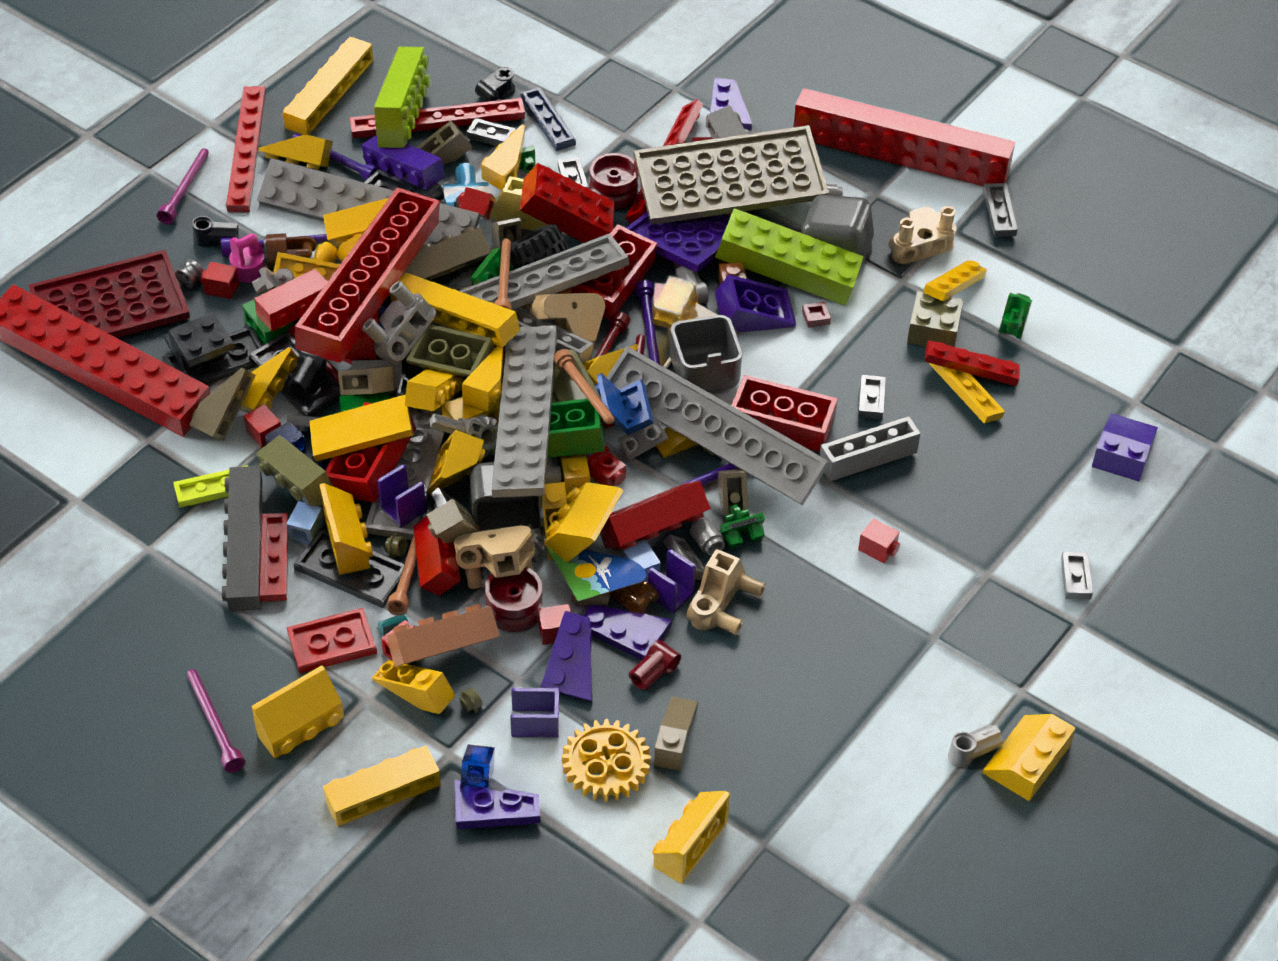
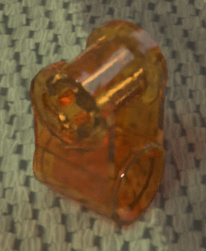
M645 581L610 591V596L614 600L628 608L629 611L644 614L645 608L651 602H656L659 598L657 590Z

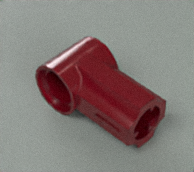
M659 639L651 645L646 657L629 672V678L635 687L640 690H647L664 673L670 674L679 665L682 656Z

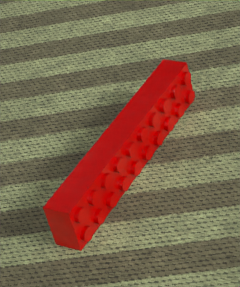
M803 88L795 104L793 128L809 125L814 143L980 186L1007 182L1016 141Z
M396 188L296 324L295 349L338 363L342 362L363 332V324L375 315L389 295L390 288L398 282L439 223V200Z
M14 284L0 298L1 341L182 437L192 428L189 424L194 410L198 408L201 401L210 395L208 385Z

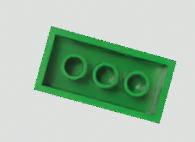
M588 399L552 403L547 458L604 451L605 421Z

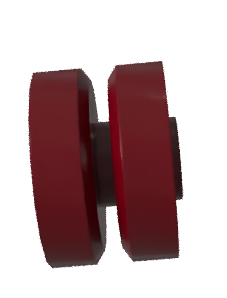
M608 153L597 157L591 163L589 189L615 202L614 209L625 208L634 202L638 195L639 175L636 162L631 157L620 153Z
M525 567L520 574L497 578L493 574L489 575L485 583L486 607L491 606L498 629L506 632H522L538 623V608H543L542 581L532 569Z

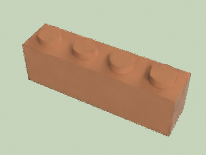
M481 604L465 608L466 613L458 615L457 610L442 614L443 619L434 621L433 617L418 621L419 626L410 628L409 623L394 627L395 633L386 636L394 666L397 667L500 637L491 606L482 608Z

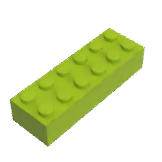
M398 47L374 105L378 147L405 148L407 140L411 138V129L415 128V118L419 117V108H422L423 98H426L427 88L430 87V75L426 73L429 59L428 55H425L424 47Z
M734 208L715 258L729 263L742 262L745 269L846 306L864 256Z

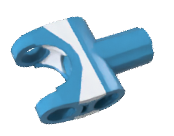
M461 163L456 167V184H444L445 204L457 208L460 207L458 199L461 192L464 193L465 187L489 193V183L476 182L475 168L469 163Z

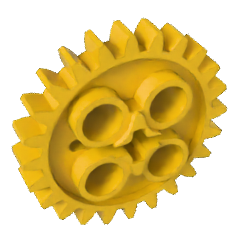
M605 719L604 725L601 726L597 720H594V727L592 728L585 723L584 732L575 729L574 737L568 736L567 745L563 746V774H567V783L573 782L574 791L582 788L583 797L590 792L593 793V800H596L599 795H603L604 802H607L609 795H613L614 799L618 801L619 793L629 797V788L638 791L639 783L644 784L645 775H649L651 756L649 755V746H645V737L638 738V730L630 733L629 724L620 728L619 720L613 726L609 725L608 719Z

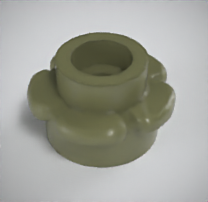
M398 533L391 535L385 543L386 552L394 559L396 556L403 557L407 551V539Z
M472 687L466 691H461L462 697L459 701L467 712L472 710L474 713H477V709L483 705V701Z

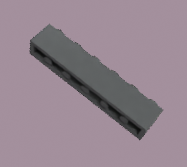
M260 466L229 467V477L225 478V492L229 493V499H224L225 514H228V520H224L223 527L224 535H228V540L223 542V555L227 557V564H222L223 579H226V586H222V601H227L229 611L261 610L260 563L263 505Z

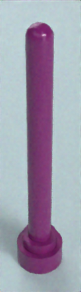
M206 148L200 150L169 203L159 208L156 216L160 222L172 224L177 216L176 207L209 154Z
M190 669L187 672V677L222 749L221 763L226 772L233 773L239 771L246 763L243 754L232 746L198 672L195 669Z

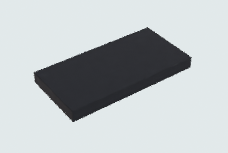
M250 326L228 334L234 342V350L229 351L227 355L187 371H183L173 353L163 356L162 360L165 364L204 384H209L232 376L241 368L245 370L255 368L256 366L249 360L248 354L263 345L253 327Z
M285 332L248 355L249 360L258 368L288 347L294 351L297 357L301 350L295 349V339L288 332ZM293 370L286 378L284 387L280 391L303 416L314 417L338 402L340 396H346L341 395L339 383L326 370H324L323 374L317 375L308 393L302 395L294 393L288 387V380L294 372Z
M323 529L319 530L293 564L294 570L381 608L388 602L389 596L396 591L404 567L403 563L372 551L373 557L369 558L370 568L339 575L329 533Z

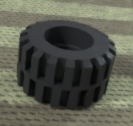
M546 225L511 243L510 261L514 269H518L569 248L557 225Z

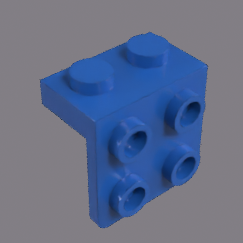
M602 373L597 375L598 384H596V389L602 398V402L614 416V424L618 429L621 428L627 435H630L654 423L646 387L641 380L618 389Z

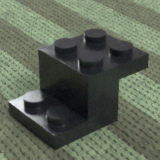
M214 312L169 330V333L164 334L166 344L183 371L227 355L229 351L235 349L234 342Z

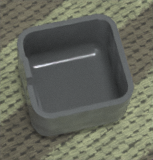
M818 195L810 205L802 226V234L864 256L863 263L865 259H870L872 253L871 242L874 236L871 205L868 200L859 197Z
M714 315L677 321L671 326L670 358L677 375L707 392L730 389L739 383L742 350L730 318L724 315Z
M494 462L479 463L472 467L469 473L470 506L472 517L476 525H480V531L519 526L520 523L523 526L531 524L533 529H541L544 526L542 496L492 497L491 488Z

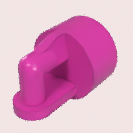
M251 233L240 239L236 237L230 239V266L237 267L239 281L251 283L260 278L259 270L266 267L263 247L258 241L257 236Z

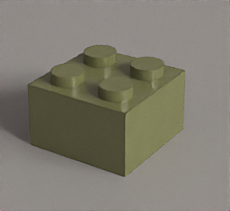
M917 291L907 343L926 347L928 340L954 347L964 299L949 297L947 300L941 301L922 291Z

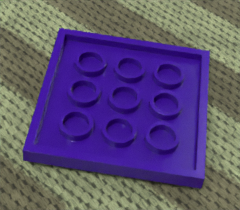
M646 212L626 228L657 242L656 254L698 273L715 259L731 216L722 214L651 225L648 212Z

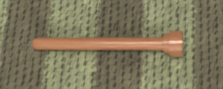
M504 239L501 247L498 299L493 304L512 310V305L508 300L511 241Z
M567 349L557 351L553 356L556 367L569 374L607 424H612L614 416L574 366L575 359Z
M414 537L410 544L397 591L389 596L386 606L391 614L397 616L404 615L409 606V599L406 594L417 560Z

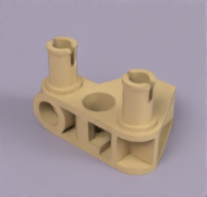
M928 206L910 211L909 218H903L900 221L899 233L892 236L889 240L888 245L892 250V259L897 263L906 264L952 250L954 247V235L957 230L956 225L953 223L956 213L954 208L945 206L941 209V214Z
M595 293L545 294L535 296L533 303L526 304L524 310L529 309L527 312L534 315L537 320H554L558 327L591 342L596 341L605 310V302L602 296Z
M513 526L460 535L454 540L456 561L459 567L465 569L467 585L471 589L482 587L483 579L480 567H486L496 578L520 574L525 567L533 570L531 559L535 555L531 529L528 526Z
M716 549L705 566L700 589L690 603L686 617L699 630H709L717 626L737 635L742 627L743 620L724 613V610L736 591L743 590L760 598L765 590L766 583L746 576L745 569L739 558Z

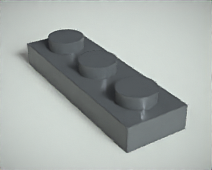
M984 184L983 192L994 237L1016 236L1018 229L1007 184Z

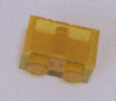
M669 276L653 306V324L671 329L675 322L688 320L691 313L690 309L696 307L699 294L696 293V283Z

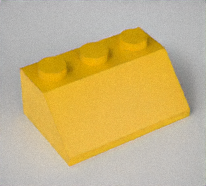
M455 430L439 449L431 484L428 487V495H431L437 488L444 489L461 481L466 474L469 475L472 467L481 463L484 457L485 449H482L484 440Z
M588 482L579 489L574 487L566 497L568 503L564 504L556 514L559 517L558 520H555L546 532L549 535L543 544L566 563L596 541L624 490L620 487Z
M325 483L319 484L324 518L339 575L370 568L369 558L373 557L370 542L365 543L364 540L368 535L365 522L360 523L359 519H362L360 504L354 503L353 496L350 493Z
M323 666L318 667L251 706L257 737L274 759L282 754L289 753L302 742L313 739L319 732L328 727L335 726L344 718L342 701Z
M1053 714L1024 715L985 766L982 773L1030 801L1071 746L1076 728Z
M726 791L700 792L695 800H689L679 821L675 819L668 829L666 838L663 841L659 840L652 851L654 855L653 867L682 884L726 826L730 793Z

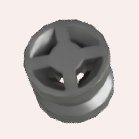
M189 259L185 262L183 268L180 267L175 271V276L183 287L191 289L195 286L196 281L201 280L204 270L199 263Z

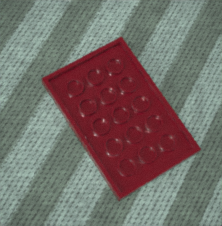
M166 250L28 285L31 294L116 338L190 318L189 309Z

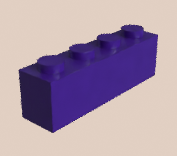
M376 135L362 144L363 158L366 164H373L379 167L380 170L425 190L445 178L440 157L407 143L405 148L378 147Z

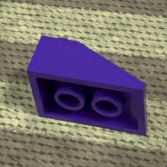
M728 275L715 291L719 314L730 318L735 331L751 332L792 328L796 325L787 289Z
M1111 413L1097 445L1092 467L1139 482L1158 427Z

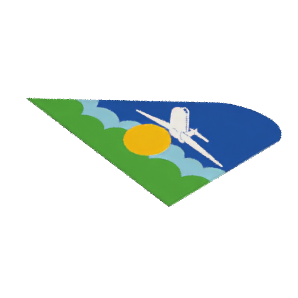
M548 548L577 601L642 582L646 577L643 567L628 558L584 549L566 563Z

